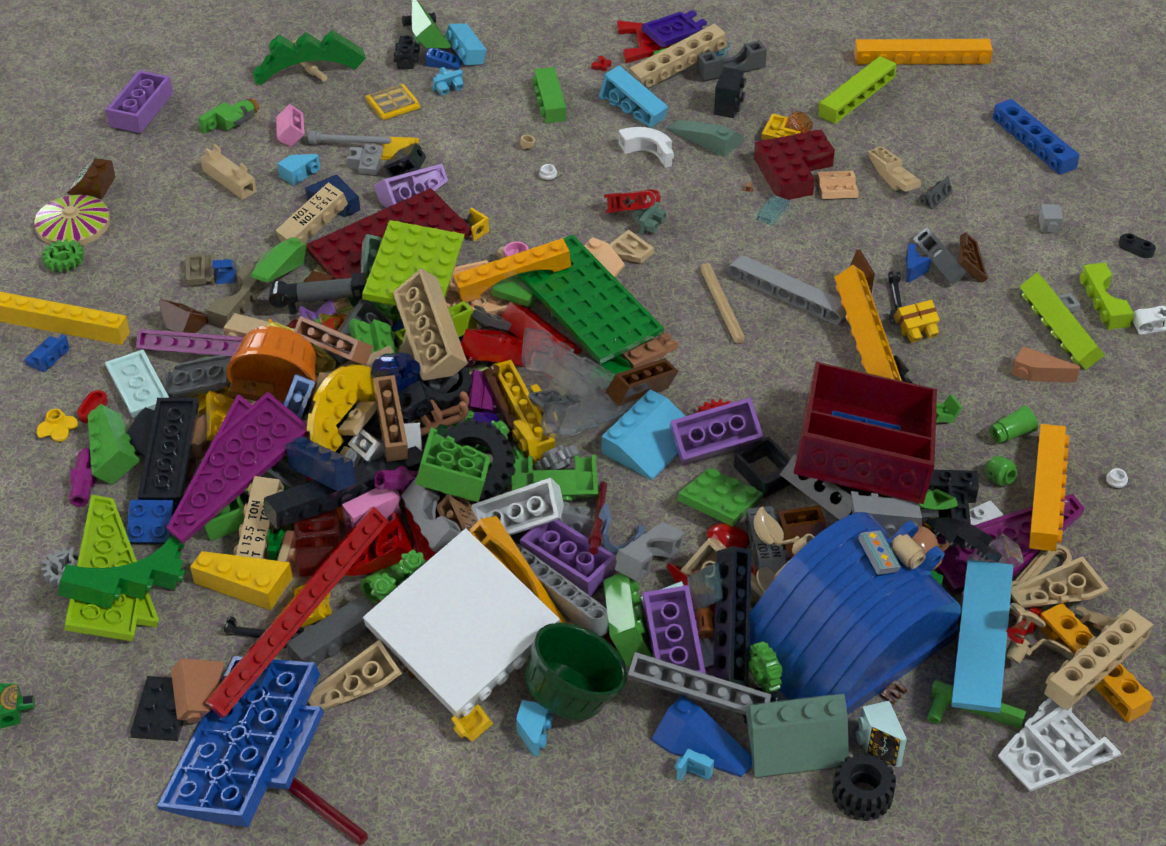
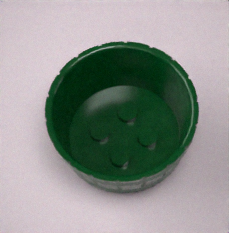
M551 623L542 627L536 634L532 644L530 660L525 670V682L532 697L542 707L562 718L581 721L597 715L612 698L619 694L627 682L628 673L620 654L601 636L578 625Z

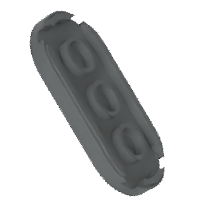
M216 355L180 363L174 367L175 370L172 373L170 371L167 373L163 381V387L171 398H183L220 390L229 383L226 369L230 358L226 355Z

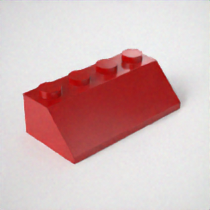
M510 302L501 315L503 319L511 323L509 330L504 331L511 335L514 334L516 338L532 343L531 352L542 356L541 360L548 365L553 363L560 366L583 350L531 309Z

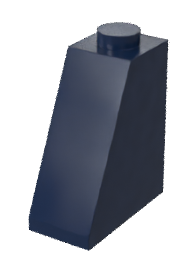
M337 174L305 187L306 200L308 201L329 182L344 193L348 203L338 215L347 217L360 211L359 196Z

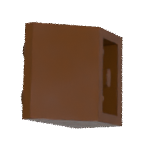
M821 506L778 511L779 525L783 530L784 540L793 539L796 536L802 538L806 534H812L815 537L826 529V521ZM794 543L782 545L783 550H787L788 560L795 556L792 552Z

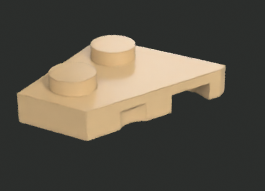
M627 230L609 244L620 259L636 263L644 262L655 253L654 247L630 230Z

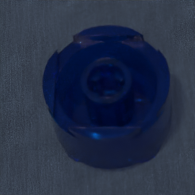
M384 353L373 362L371 376L373 379L395 375L397 391L399 392L418 381L420 364L408 353Z

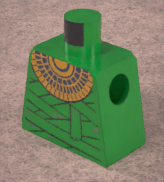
M0 683V729L20 724L23 710L35 709L34 695L22 696L17 684Z

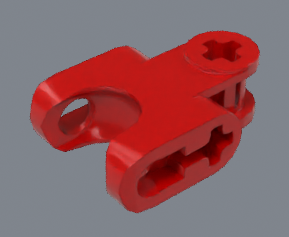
M657 189L604 194L608 204L606 213L649 208L655 205V201L659 203L661 201V195ZM647 195H648V196L650 197V199H651L650 202H648V200H647Z

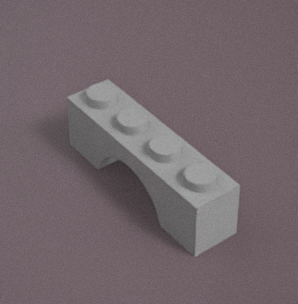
M415 478L401 496L406 503L405 507L414 516V522L420 526L421 534L427 538L428 546L431 550L438 553L462 531L456 522L443 516L435 517V510L440 495L437 490L416 485Z
M665 522L660 523L617 552L615 570L636 581L640 580L649 573L653 556L671 558L681 550L685 532Z

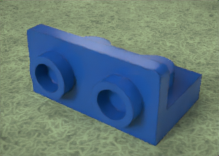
M62 334L58 339L49 336L24 359L25 364L45 372L70 349L67 336Z

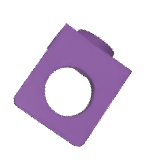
M331 299L316 313L303 306L299 307L301 316L308 318L306 315L308 314L313 321L320 314L334 315L336 313L333 300Z

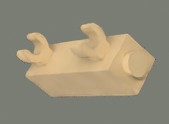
M213 144L212 151L208 148L205 149V155L201 156L200 159L202 170L242 200L257 192L255 178L247 173V167L244 164L240 163V167L220 153V147L216 144Z

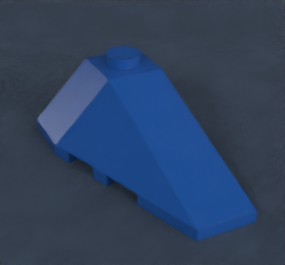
M683 695L667 710L652 737L653 742L671 754L684 756L688 749L699 754H705L714 760L715 769L738 777H742L753 766L752 756L701 707Z

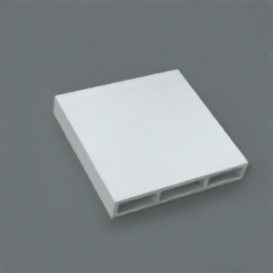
M466 528L363 616L366 627L459 719L462 716H467L474 709V705L478 701L485 700L497 684H503L508 679L509 673L514 669L518 670L524 665L526 658L532 652V644L536 634L542 627L551 623H560V619Z

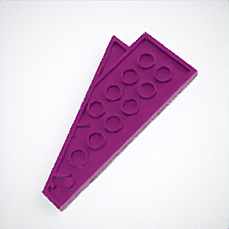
M269 392L253 405L241 395H237L167 526L168 531L179 542L184 544L244 492L250 483H253L254 476L261 477L287 454V443L294 441L297 437H307L310 434V431H307V424Z
M1074 494L1065 496L1064 514H1060L1064 516L1063 528H1058L1063 530V532L1084 512V507ZM1033 506L974 525L993 537L989 546L1003 555L998 563L1013 564L1012 578L1041 551L1029 548ZM944 536L941 538L936 537L938 544H945L943 541L945 539ZM949 545L944 551L945 554L942 562L936 570L939 574L943 575V581L952 594L964 591L968 560L986 561L976 554L978 549L975 548L972 551L966 547L964 550L957 545L955 548ZM990 558V559H989L988 561H986V562H995V561Z

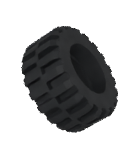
M470 420V423L461 421L458 422L459 426L455 428L452 425L448 427L447 430L449 432L446 435L441 434V436L454 438V442L462 447L474 444L484 445L492 453L493 464L486 474L479 502L493 498L497 494H503L505 492L503 490L504 487L509 486L512 482L510 478L511 475L515 474L514 463H516L513 449L505 435L497 427H492L485 421L478 423L477 420ZM468 500L470 505L471 503H478L476 501Z

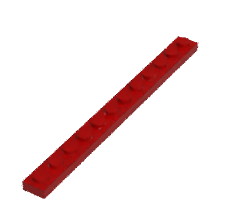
M374 506L364 514L207 698L205 703L220 718L228 714L389 521Z

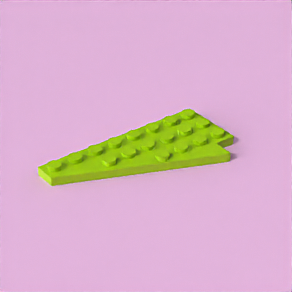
M91 494L77 566L108 568L137 562L114 499ZM146 591L144 599L120 594L119 601L114 600L111 609L70 599L64 631L133 641L136 624L157 627L159 618L148 591Z

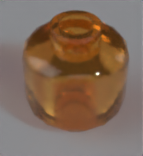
M796 111L788 117L787 127L804 133L811 131L813 122L805 112Z

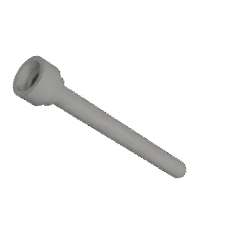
M310 130L308 133V142L313 145H317L322 141L391 143L390 137L322 134L317 130Z

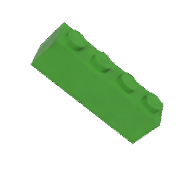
M555 67L534 69L532 86L537 97L538 107H540L541 117H544L545 123L566 121V105Z

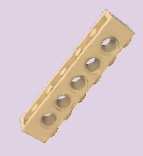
M714 23L630 67L631 76L648 89L697 63L698 54L711 51L716 53L726 48V33Z
M1129 609L1124 615L1120 613L1111 626L1106 625L1098 637L1094 636L1091 638L1086 648H1080L1071 661L1066 660L1057 673L1052 672L1045 682L1047 687L1044 694L1068 711L1148 639L1154 624L1132 609Z

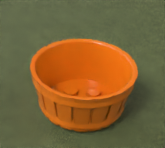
M275 326L255 328L243 337L239 348L231 357L226 369L227 378L230 383H232L233 378L275 384L273 395L277 396L278 401H285L294 376L297 374L315 381L310 400L313 397L316 386L315 349L307 339L289 329Z

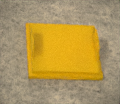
M390 137V144H382L384 152L381 160H390L398 150L411 144L419 143V138Z

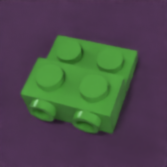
M354 318L349 322L351 337L374 346L372 352L390 345L395 357L397 356L398 348L394 346L395 332L391 330V325L375 319L370 324Z

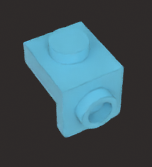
M688 749L683 757L680 756L675 764L677 780L681 781L687 771L709 780L713 774L714 760L705 754H699Z

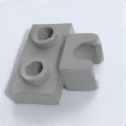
M366 144L364 150L361 147H350L351 156H347L348 168L358 169L359 174L377 175L384 152L383 146Z

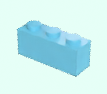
M449 24L445 37L465 65L484 64L487 49L468 24Z

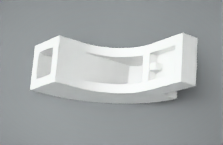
M630 127L619 130V145L625 154L635 151H649L660 159L665 168L672 166V159H674L672 140L667 135L646 127Z

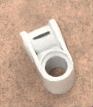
M1166 306L1138 309L1133 312L1132 322L1140 335L1166 331Z

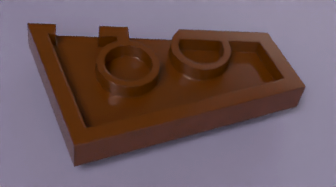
M965 232L960 236L959 264L969 272L972 278H977L980 282H984L988 279L978 243Z

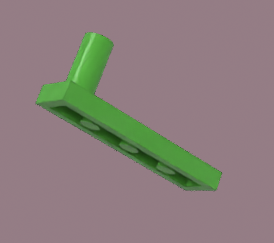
M938 680L934 681L930 697L934 700L927 716L929 722L940 724L947 704L952 705L954 686ZM1001 703L1000 713L964 709L1019 729L1022 728L1026 711Z

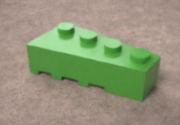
M100 404L88 415L91 469L93 476L112 485L139 462V458L134 455L135 448L130 445L129 441L131 438L125 432L126 426L121 414Z
M240 495L204 526L210 541L238 531L240 525L244 523V505Z
M622 573L604 579L610 637L627 667L630 668L635 652L653 658L641 607L642 602L638 590H640L638 581Z

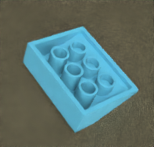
M650 389L602 436L601 453L653 480L678 455L669 426L671 420L685 417V415L668 398Z

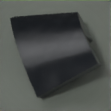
M146 407L138 414L127 432L131 438L129 441L130 445L135 448L134 453L138 456L144 455L145 457L155 411Z

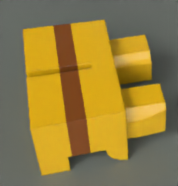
M933 300L900 307L893 316L895 322L899 323L902 328V337L907 336L911 343L918 342L923 338L921 335L922 331H925L929 339L937 337L939 334L937 324L940 319Z

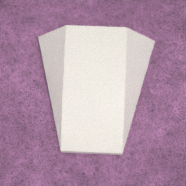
M1048 698L1039 706L1035 715L1028 719L1024 724V728L1005 746L998 755V758L1031 792L1119 757L1122 753L1106 737L1098 740L1072 713V707L1066 711L1052 699Z

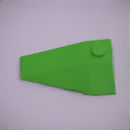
M412 0V31L415 34L413 38L419 45L423 44L426 48H450L451 44L442 35L440 29L433 22V19L417 0Z

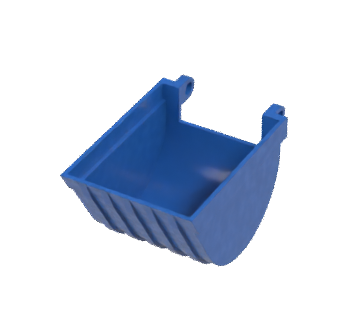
M867 512L854 513L842 518L815 536L785 565L755 607L750 611L749 651L751 650L750 646L764 641L776 653L778 662L782 667V676L779 677L782 684H780L779 690L785 694L788 700L845 694L847 715H849L883 691L893 681H897L956 639L960 630L956 623L962 615L961 606L931 575V571L942 560L945 553L938 546L933 547L925 554V560L915 569H912L910 566L906 567L896 557L901 566L898 572L877 575L858 539L860 533L881 530L891 548V542L898 535L908 534L911 538L915 536L919 527L912 520L906 522L891 536Z

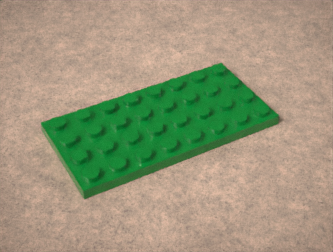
M573 234L563 238L570 252L571 267L554 273L552 270H533L516 274L599 364L664 333V327Z

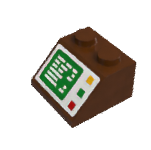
M97 158L92 160L81 170L68 190V195H88L102 199L116 177L112 161Z

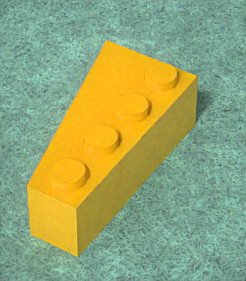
M201 551L190 566L195 584L268 610H272L293 579L290 562Z

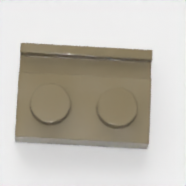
M214 253L207 256L205 254L186 255L187 286L202 285L211 281L212 284L215 283V269H213L212 260H215Z

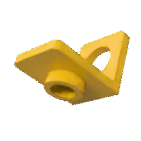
M471 207L469 209L470 222L474 224L471 227L472 240L476 241L489 232V218ZM478 228L482 229L479 234H476Z

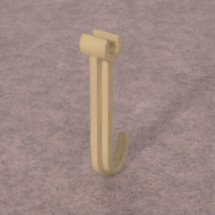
M1057 544L1056 551L1041 550L1015 581H1012L1011 587L1038 576L1056 555H1061L1065 558L1063 564L1072 561L1071 553L1060 544Z

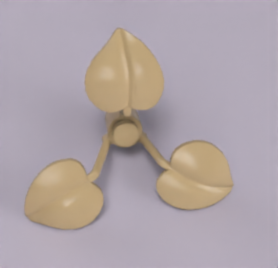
M760 507L755 514V531L759 538L767 545L775 543L777 546L794 543L792 552L796 555L814 538L812 534H806L802 538L796 536L793 539L782 541L784 538L782 528L765 511L764 507ZM785 565L776 574L767 567H762L757 571V582L764 593Z
M1012 603L1010 605L1009 613L1018 618L1017 623L1026 619L1024 629L1027 630L1031 622L1040 627H1045L1046 623L1036 614L1026 611L1018 604ZM1044 638L1030 648L1028 647L1030 643L1025 639L1023 644H1018L1011 640L1005 654L1007 658L1020 664L1026 654L1030 656L1036 648L1044 644L1062 654L1069 661L1075 655L1064 645Z

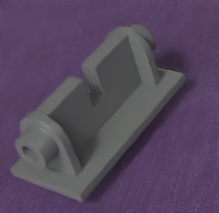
M949 176L943 181H938L930 189V192L922 194L920 197L921 204H928L930 209L933 210L952 194Z

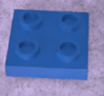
M130 500L127 536L130 544H165L172 535L168 531L167 526L174 515L175 502L173 500Z

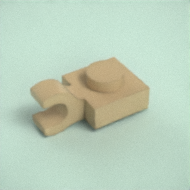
M1083 606L1076 607L1077 610L1082 611L1084 614L1083 618L1078 620L1081 623L1085 621L1094 623L1093 627L1103 630L1106 625L1111 626L1115 618L1087 610Z

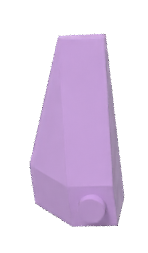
M438 164L384 179L374 184V188L379 202L388 208L427 189L432 188L436 191L448 181L443 164Z

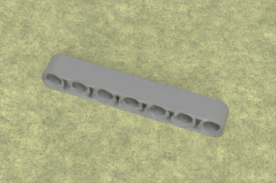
M738 256L727 267V273L731 278L832 324L838 325L846 317V310L841 304L842 299L746 256Z
M515 544L559 611L579 626L596 633L598 636H603L609 631L608 613L603 605L523 546Z

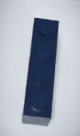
M297 437L294 441L286 444L289 468L336 491L356 484L353 460L306 439V437Z

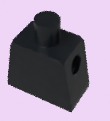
M414 143L398 150L384 165V168L391 177L416 171L421 168L426 155L422 151L421 146L418 143Z

